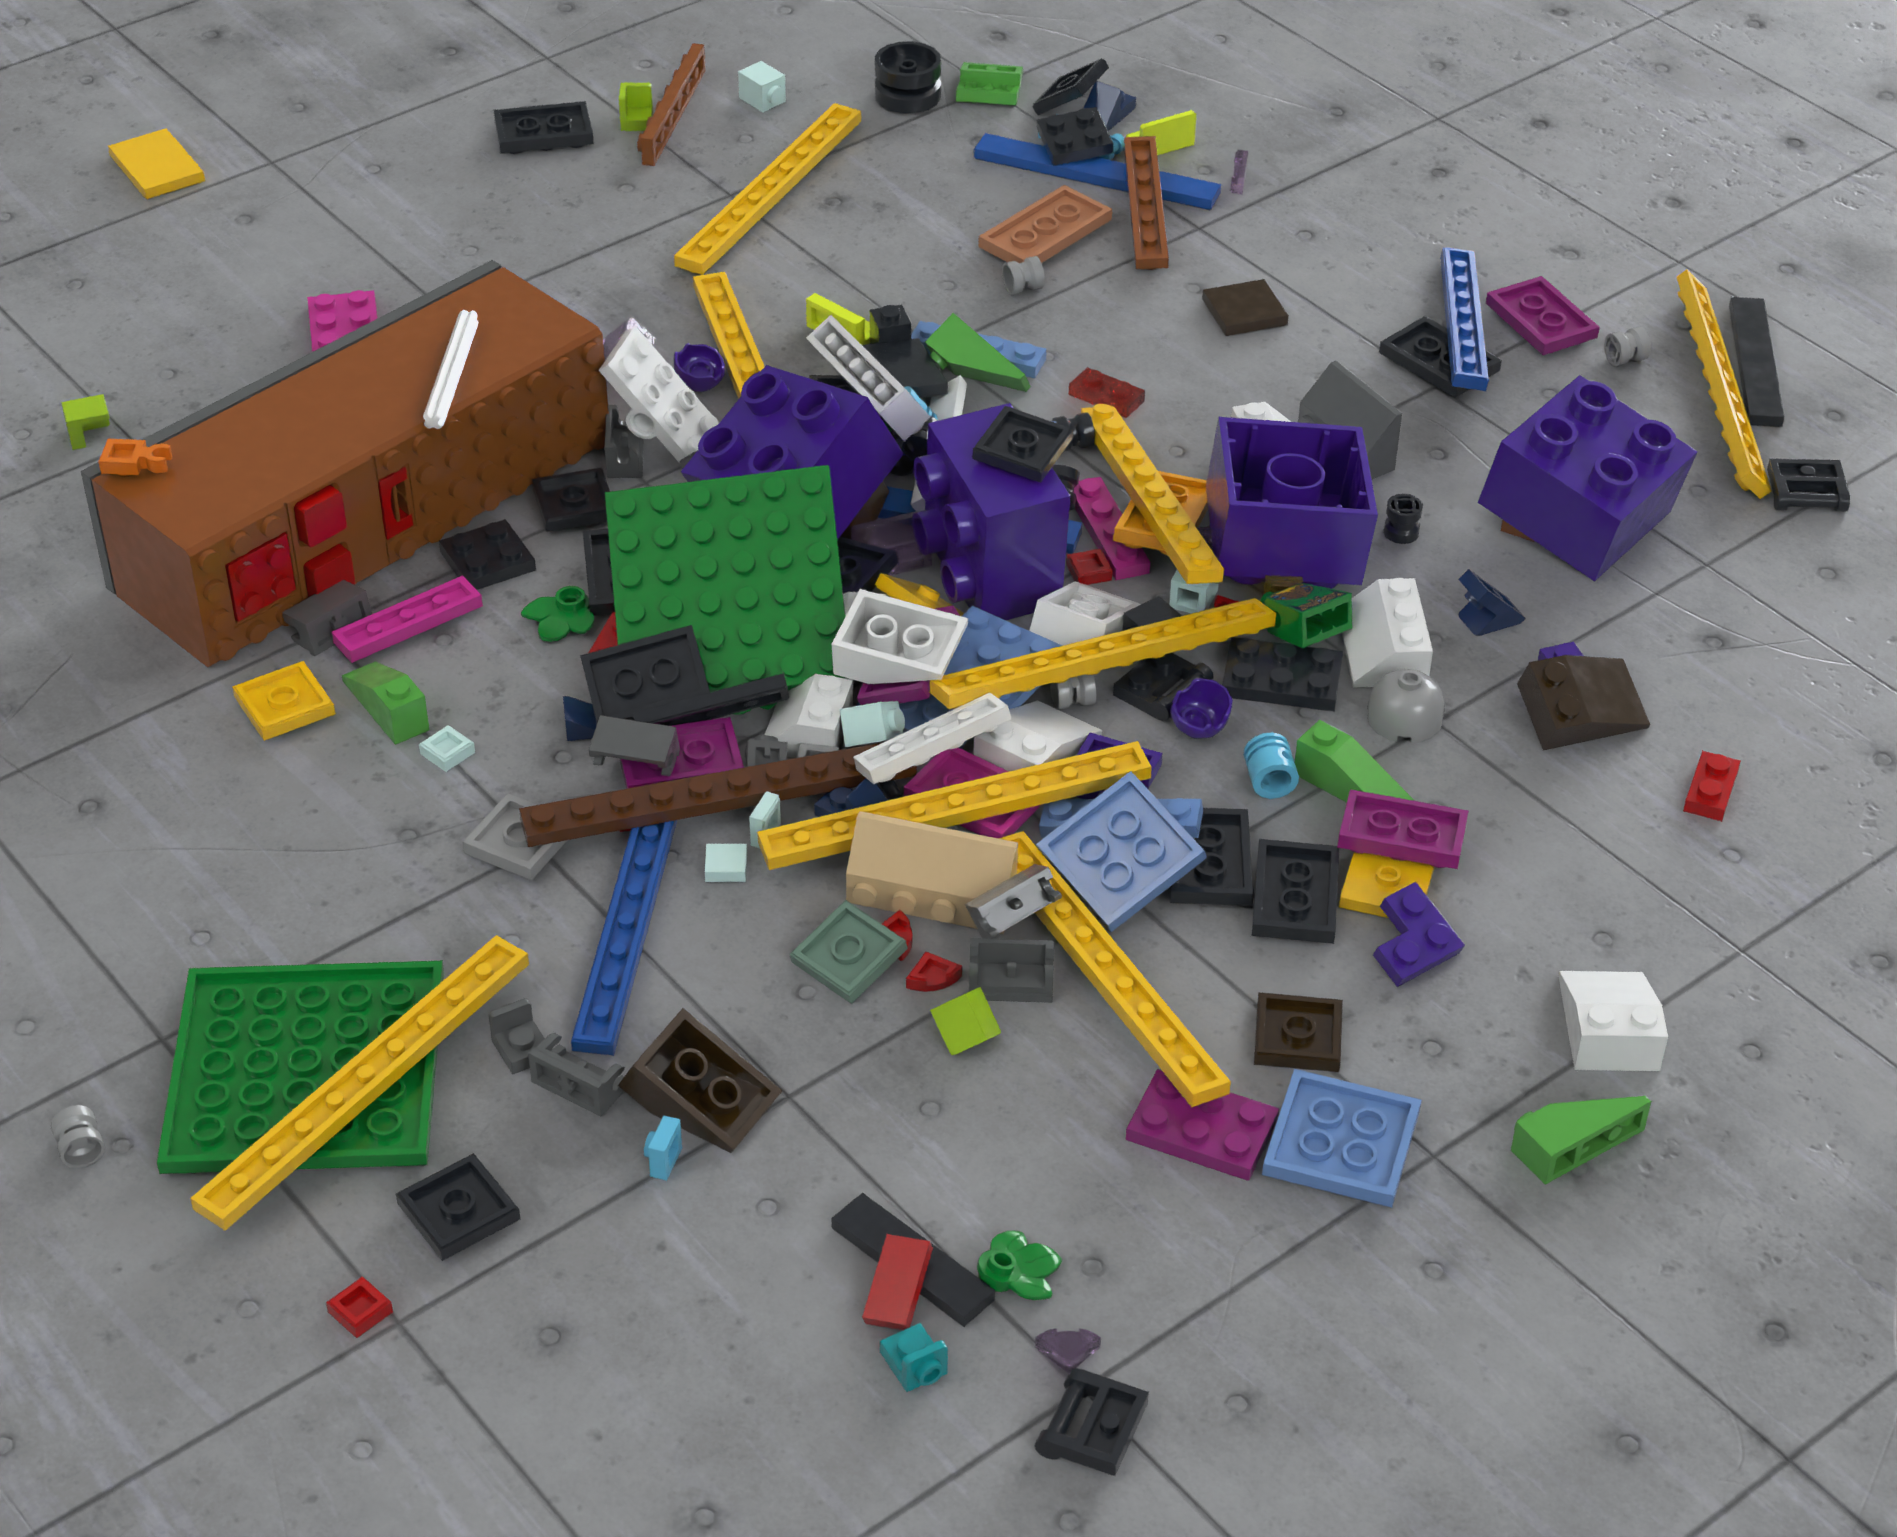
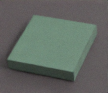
M845 900L789 955L793 964L852 1004L908 947L905 939Z

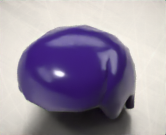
M687 343L680 352L675 351L674 371L693 392H705L714 388L725 375L724 359L713 347L705 344L691 345Z
M1196 678L1186 689L1178 690L1172 701L1171 718L1176 727L1193 739L1211 738L1221 732L1226 726L1231 714L1233 700L1227 688L1215 680Z

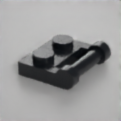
M1769 459L1767 471L1774 494L1775 510H1787L1788 507H1824L1844 512L1849 510L1850 493L1840 460ZM1791 492H1818V493H1791Z
M1171 652L1161 658H1148L1140 661L1114 683L1113 696L1158 720L1166 721L1171 717L1172 701L1178 690L1186 689L1196 678L1213 680L1214 676L1212 670L1206 664L1198 663L1195 665ZM1181 679L1184 680L1166 696H1162Z
M1071 1369L1064 1382L1066 1391L1048 1429L1040 1432L1034 1445L1035 1449L1047 1459L1055 1460L1061 1457L1115 1476L1146 1409L1149 1392L1083 1369ZM1088 1396L1095 1397L1077 1437L1073 1438L1066 1435L1082 1398Z

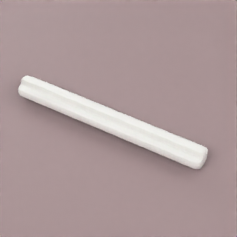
M462 310L457 317L423 414L425 419L424 425L428 429L432 427L440 429L446 420L479 323L477 321L478 315L473 310L471 312Z

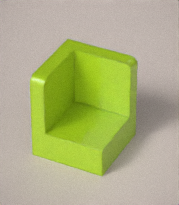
M621 82L619 92L621 131H645L648 118L653 116L651 83Z
M104 394L61 402L72 450L86 448L83 431L110 425V417Z
M981 987L930 1010L951 1055H956L1001 1034L999 1025Z

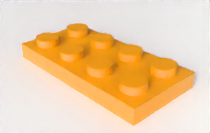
M1158 471L1198 529L1208 510L1207 480ZM1131 499L1115 526L1113 541L1124 543L1125 546L1130 548L1145 547L1159 550L1162 554L1168 555Z

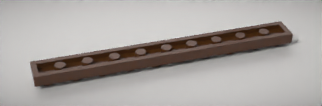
M881 743L519 808L520 821L527 846L533 847L756 806L766 791L779 795L780 801L831 792L839 787L853 788L866 779L857 771L853 757ZM911 766L897 773L891 780L915 776L917 774V766Z

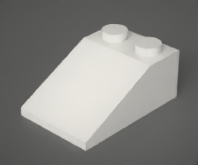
M1075 581L1037 600L1029 631L1062 646L1123 631L1124 612L1141 604Z
M859 589L831 644L833 674L867 684L941 680L968 625V618Z
M1034 701L1010 709L1011 719L1000 724L994 731L975 736L974 755L1007 771H1014L1076 756L1088 734L1094 733L1102 736V730L1040 701Z
M1559 971L1558 977L1575 1070L1660 1071L1668 1033L1662 1004L1643 972Z

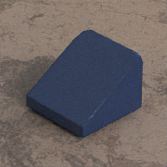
M563 696L567 741L592 739L597 726L593 705L570 696Z

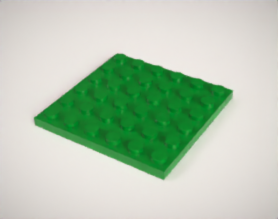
M829 465L605 492L618 645L692 625L710 692L784 673L788 691L801 685L814 674L845 678L833 674L831 644L846 614Z
M443 960L189 968L157 1157L159 1174L221 1172L439 985L444 980ZM438 1045L297 1169L428 1165Z

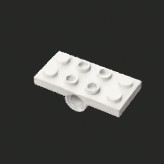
M636 326L626 330L599 371L631 407L626 416L628 429L635 436L642 439L657 437L679 462L691 453L696 452L699 441L704 433L718 425L719 422Z

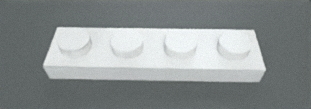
M989 692L854 756L856 769L873 784L889 781L897 773L911 766L922 765L928 762L932 756L947 749L958 748L972 737L994 731L1000 724L1011 719L1010 711L1007 704Z

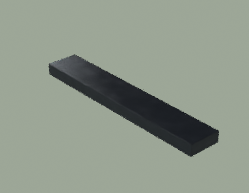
M1731 297L1729 310L1744 405L1750 425L1782 427L1785 416L1764 298Z

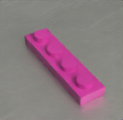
M1096 477L1080 480L1079 484L1074 487L1076 495L1075 510L1097 549L1101 548L1113 570L1112 575L1115 581L1150 574V561L1142 548H1130L1125 546L1124 543L1113 541L1114 529L1122 513L1102 478Z
M460 576L332 631L333 643L353 663L482 607V595L464 576Z

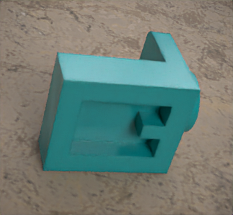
M921 1323L880 1341L881 1355L906 1392L922 1385H931L939 1380L941 1376L948 1374V1347L943 1340L934 1343Z

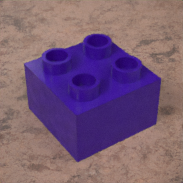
M765 365L761 371L752 375L744 383L741 397L721 422L704 433L699 441L697 452L682 469L681 473L687 482L829 465L838 539L904 453L868 397Z
M1579 375L1501 441L1478 503L1595 582L1671 512L1697 455V451L1676 438L1674 431L1668 425L1657 420L1647 419L1619 401L1615 393L1608 386L1600 382L1589 381Z
M1011 403L928 423L927 455L917 457L914 461L915 479L919 492L925 500V510L914 513L912 517L913 533L921 553L925 556L936 553L941 560V580L949 600L952 603L965 601L969 609L974 606L1003 620H1010L1034 613L1038 599L1063 587L1070 509V494L1053 468L1050 469L1040 483L972 459L973 448L1005 406L1013 408Z
M1218 417L1206 482V494L1213 553L1224 568L1223 576H1229L1236 582L1248 585L1259 584L1266 579L1301 581L1302 583L1330 589L1338 584L1362 585L1378 518L1362 427Z

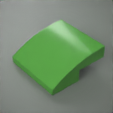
M963 62L960 69V82L956 89V101L1017 105L1023 66Z

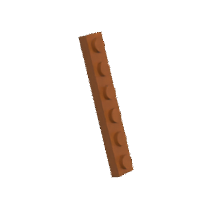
M693 43L688 53L683 55L679 69L674 71L671 84L666 85L662 100L656 104L655 113L652 117L648 118L644 133L639 134L637 149L638 152H642V165L655 166L706 71L704 44Z
M1124 137V154L1136 269L1153 270L1168 268L1169 257L1156 137Z

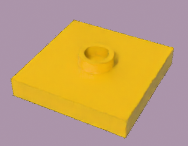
M880 573L875 583L878 589L892 598L932 609L952 606L940 597L941 594L923 584H917ZM955 607L959 615L962 616L964 612Z
M304 661L232 686L235 699L264 741L336 714L334 703Z
M1353 852L1340 895L1339 908L1388 918L1380 907L1384 898L1414 882L1419 885L1427 896L1434 867L1425 863L1408 860L1399 861L1381 855Z

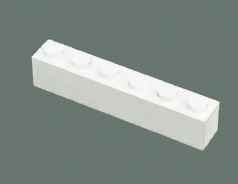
M832 315L806 337L859 395L869 398L879 416L904 441L911 435L919 432L924 423L930 418L929 414L912 395Z

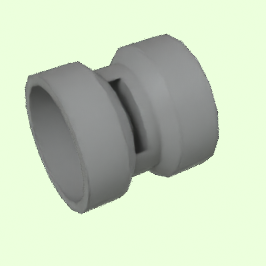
M1037 256L1025 258L1020 264L1016 261L1005 262L1002 266L1003 282L1010 295L1023 292L1024 288L1037 290L1044 287V269Z
M1639 326L1628 329L1626 333L1618 331L1607 334L1604 341V350L1609 363L1616 367L1627 364L1631 359L1636 362L1647 359L1651 353V342L1647 331Z
M1085 674L1069 678L1063 683H1050L1052 701L1057 710L1067 709L1074 703H1079L1082 706L1094 705L1096 703L1094 675Z
M76 1105L62 1109L51 1121V1130L56 1142H58L57 1149L60 1159L68 1167L81 1168L89 1166L99 1160L105 1150L102 1136L97 1131L96 1117L93 1111L86 1106Z

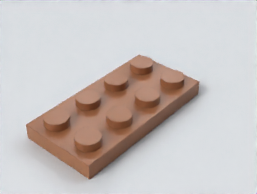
M1063 185L979 236V248L1006 262L1016 261L1020 264L1025 258L1037 256L1041 263L1111 221L1112 209Z

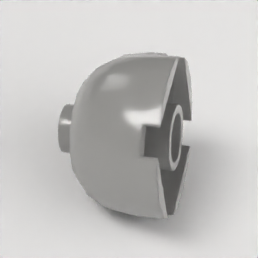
M1403 669L1389 672L1373 687L1367 706L1368 723L1376 733L1388 740L1397 742L1398 736L1404 738L1411 737L1410 743H1419L1431 739L1440 731L1445 713L1443 693L1432 677L1420 671Z

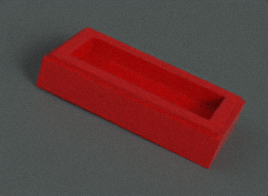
M890 1234L886 1235L862 1315L865 1324L897 1330L910 1328L933 1250L930 1241Z

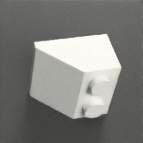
M814 674L801 685L789 690L788 700L776 704L765 735L774 736L780 742H788L787 757L797 758L800 743L839 747V750H841L844 742L840 709L853 707V679Z

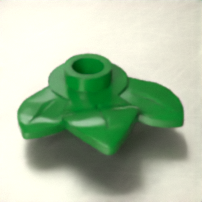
M577 586L563 587L556 592L555 597H539L521 611L522 617L540 622L538 625V635L542 641L546 642L559 641L565 638L570 631L577 634H585L594 624V615L589 610V598L584 590Z
M1005 1231L996 1235L991 1241L990 1250L980 1255L977 1262L978 1278L992 1287L995 1292H1005L1011 1289L1025 1299H1049L1052 1297V1290L1044 1278L1058 1270L1062 1258L1057 1252L1046 1245L1039 1243L1028 1244L1026 1236L1021 1231Z

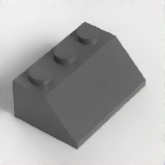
M1331 362L1301 400L1297 422L1362 427L1371 479L1395 470L1402 413L1339 362Z

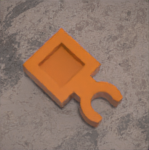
M108 438L98 462L101 474L139 475L141 469H148L153 473H165L168 470L166 460H172V453L168 444H155L147 447L145 440Z

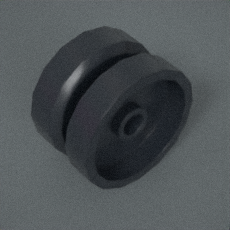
M904 41L888 44L878 50L875 55V76L877 77L875 79V99L881 107L904 114L927 111L938 104L941 99V54L935 48L925 43Z

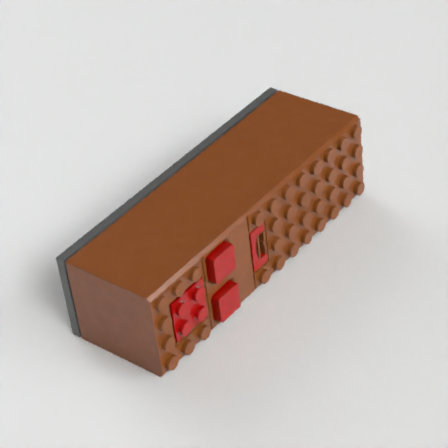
M493 260L457 277L142 439L146 441L147 447L155 444L170 445L172 460H166L167 472L153 473L148 469H141L139 475L101 474L99 462L82 470L81 476L106 588L206 667H210L220 660H230L243 647L252 642H262L268 633L282 625L290 626L284 621L282 612L314 594L321 593L342 580L355 585L399 559L410 558L415 550L429 542H438L445 533L457 526L465 527L473 517L486 510H495L500 502L512 495L519 496L523 494L527 487L532 485V479L552 476L556 470L565 465L576 464L588 452L604 448L606 414L609 413L606 378L599 371L605 362L603 333L597 325L508 269L501 268V265ZM462 310L467 312L473 310L478 315L477 321L479 323L446 420L442 428L436 429L432 427L428 429L424 425L425 419L423 414L457 317Z

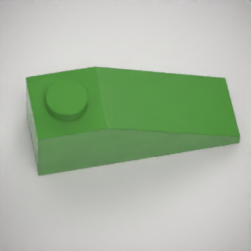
M954 313L925 341L931 353V358L942 371L948 368L957 376L961 375L962 377L1025 392L1031 387L1026 375Z
M375 661L342 675L344 684L395 745L430 730L425 695L407 674Z
M1318 720L1297 740L1295 765L1299 777L1346 803L1350 789L1414 801L1352 736Z
M1646 1096L1548 1104L1535 1112H1527L1518 1119L1514 1126L1515 1131L1511 1151L1546 1185L1644 1131L1651 1100Z

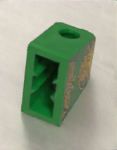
M1301 583L1276 593L1268 591L1262 596L1260 601L1276 612L1275 626L1266 628L1268 633L1301 648L1352 629V593Z

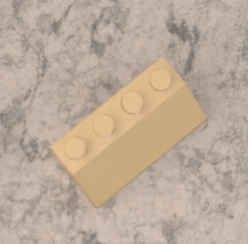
M859 811L846 870V900L862 906L892 912L901 910L907 915L977 929L965 904L1017 874L1018 842Z

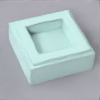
M449 725L419 744L420 754L445 772L475 753L474 742Z
M766 791L749 817L751 846L760 848L757 836L758 831L781 825L779 795Z
M706 844L705 882H746L747 844Z

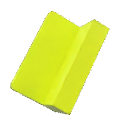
M1193 110L1148 122L1140 126V131L1126 134V137L1155 136L1157 155L1192 146L1195 144L1197 115Z
M816 293L806 298L807 327L815 330L832 315L861 345L870 343V322L866 321L865 318Z

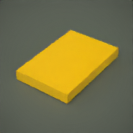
M167 128L108 146L109 155L145 199L205 181L204 171Z

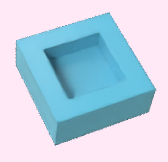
M663 1116L656 1132L650 1131L644 1146V1156L649 1158L650 1177L667 1181L682 1150L680 1119Z

